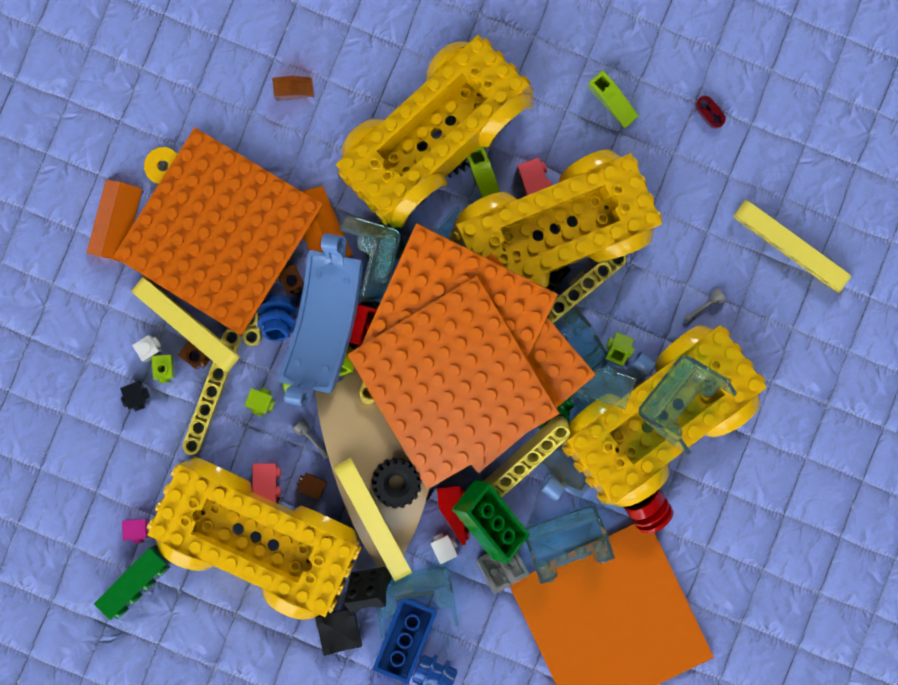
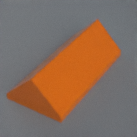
M105 180L87 254L121 262L113 256L135 222L143 189L119 181Z
M320 186L302 191L323 204V207L304 235V239L309 251L313 250L324 253L321 249L323 235L329 233L344 236V233L324 187ZM346 240L345 257L349 258L353 254Z

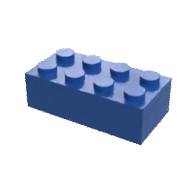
M402 595L372 670L409 684L438 609Z

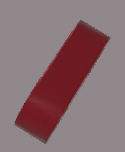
M702 96L696 101L695 108L711 128L718 129L723 126L726 117L709 96ZM700 101H707L709 103L707 105V108L710 110V112L706 108L702 109L700 107L702 104ZM711 113H712L715 117L720 116V118H721V119L719 120L720 124L717 123V122H716V123H713V122H712V120H713L714 118H713V116L711 115Z

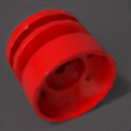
M658 489L639 503L623 507L632 518L637 529L646 534L655 533L663 529L671 521L674 513L672 506L664 497L661 489Z

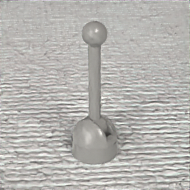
M717 287L711 292L710 300L692 314L686 315L684 320L690 322L695 315L710 304H721L727 300Z
M304 419L300 420L292 430L297 435H305L320 450L322 456L328 458L327 451L308 433L309 427Z

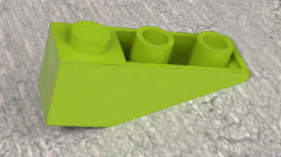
M604 70L588 82L587 88L624 129L639 117L618 86Z
M479 146L467 157L480 195L483 198L500 192L486 151L484 147Z

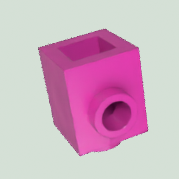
M148 518L123 520V540L142 543L144 539L149 538L147 536L149 529H147L149 524Z

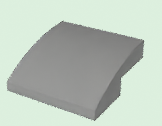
M518 552L508 564L493 560L489 554L476 559V563L493 595L530 575Z

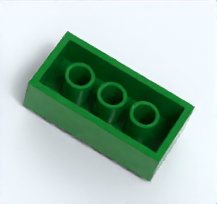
M474 480L452 508L453 512L495 561L508 564L530 536V533L490 483Z
M156 545L148 548L94 605L109 620L113 618L119 619L129 610L127 607L129 604L136 603L143 596L141 593L143 590H149L157 582L155 580L157 576L164 575L170 569L169 564L171 562L159 553Z

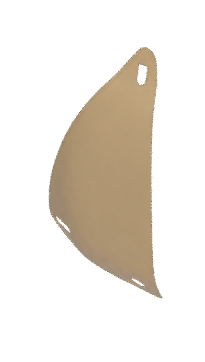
M354 367L353 372L345 374L340 382H336L332 393L316 391L317 408L329 461L349 517L361 542L372 557L377 568L384 566L387 568L333 466L351 457L403 556L418 526L429 489L422 482L420 485L421 491L418 492L417 499H414L412 504H406L404 508L397 507V509L385 506L375 496L371 480L374 470L378 468L377 465L382 464L386 459H392V457L397 459L404 458L406 461L410 460L376 402L366 404L361 400L360 388L363 381ZM368 390L363 394L366 398L372 397ZM394 475L389 479L390 488L394 490L402 488L404 480L401 476Z

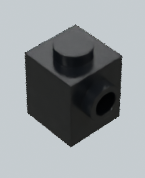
M141 381L120 388L123 395L121 401L124 407H127L128 410L134 409L135 412L146 408L145 404L149 403L148 398H150L147 387H143Z

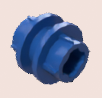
M277 295L264 300V303L259 308L258 315L260 317L257 321V327L263 332V336L271 341H283L290 337V333L295 329L297 310L291 305V301L286 297Z
M434 654L432 658L423 655L416 667L412 682L418 685H453L458 672L457 669L449 666V660H446L445 664L441 665L436 662L438 655Z

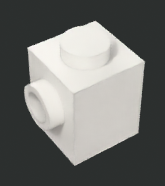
M150 335L132 345L142 362H148L151 360V356H157L162 353L160 349L162 347L161 343L156 337L153 338Z
M443 533L432 537L434 541L430 544L440 564L458 556L455 550L458 546L454 537L450 538L448 534L444 535Z

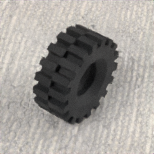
M392 457V459H386L382 464L377 465L378 468L374 470L371 482L374 494L381 503H384L387 507L391 506L397 509V507L404 508L406 504L410 505L414 499H417V494L421 491L420 485L422 482L419 472L415 470L416 468L410 461H406L404 458L397 459ZM394 475H399L404 480L402 488L394 490L389 486V479Z

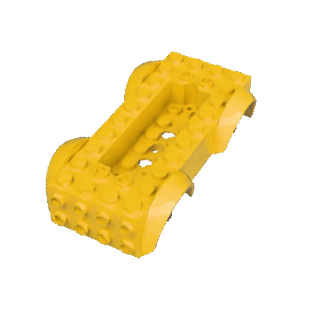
M477 35L470 42L458 41L446 45L433 57L426 72V82L385 120L376 118L364 121L355 127L345 139L341 150V160L335 164L339 169L337 173L346 185L351 187L354 193L366 203L368 208L373 213H376L385 226L389 224L392 228L403 227L408 216L418 205H421L422 202L424 203L425 198L440 187L448 185L446 176L479 146L489 147L496 135L504 127H507L515 116L525 109L529 108L531 110L534 107L533 101L535 99L532 93L534 90L530 86L531 82L524 75L521 77L517 73L518 69L511 62L508 64L505 61L504 55L499 50H493L491 48L492 44L487 38L482 39ZM454 116L456 118L455 124L447 125L445 123L447 117ZM435 131H441L442 135L439 138L435 139L432 137ZM421 142H426L428 147L425 151H419L417 145Z
M605 149L577 160L561 174L559 183L520 199H516L507 192H498L475 201L457 216L449 237L450 240L485 258L493 252L507 269L546 288L549 285L550 273L582 259L590 257L596 262L608 261L649 245L652 242L654 229L662 225V216L654 206L653 195L646 188V179L639 172L637 159L631 153L621 157L612 150ZM573 216L577 219L575 227H570L567 224L568 217ZM551 224L558 226V234L551 233ZM534 231L542 232L543 239L541 241L533 239L532 234Z
M698 325L690 329L669 345L656 359V372L621 398L611 393L600 397L569 422L570 435L562 443L563 447L561 449L567 457L571 456L575 461L573 463L574 467L579 473L583 472L586 476V483L590 488H595L598 492L596 496L602 504L627 507L648 498L660 489L669 478L670 461L704 435L718 437L730 433L745 424L757 413L760 408V393L767 388L764 384L766 381L761 374L755 372L753 363L743 356L741 347L731 340V335L725 327L719 325L712 329ZM676 398L683 402L680 410H676L672 406V402ZM663 410L666 412L667 418L665 421H660L657 418L658 411ZM645 421L650 422L653 426L652 431L649 433L642 430V424Z
M194 457L189 461L185 460L179 463L178 466L175 465L171 473L173 479L170 483L166 484L163 491L165 497L162 501L158 502L155 508L157 514L154 519L150 520L147 529H149L147 536L155 539L157 549L165 559L179 567L194 571L208 570L215 566L262 589L263 598L269 606L291 618L309 620L318 615L326 617L328 612L332 613L338 601L335 596H340L346 583L343 579L344 577L348 578L354 566L351 561L352 559L356 561L362 546H359L361 540L356 530L300 505L296 509L291 510L253 493L251 482L203 459ZM240 523L243 525L244 531L242 534L234 533V524ZM254 531L261 534V540L258 542L253 541L251 538V534ZM273 539L279 543V548L274 551L268 547V542Z

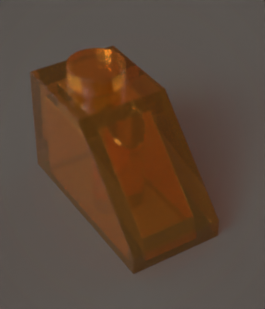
M283 76L272 78L276 101L314 97L312 77Z

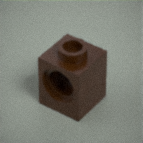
M293 264L283 269L279 277L286 293L296 295L302 292L304 281L297 266ZM290 276L297 277L296 285H288L287 280Z
M190 341L187 342L178 354L195 369L200 367L203 369L210 361ZM195 350L200 353L198 361H194L191 357L192 352Z
M306 472L304 476L300 475L296 485L299 486L297 491L319 500L327 485V481Z

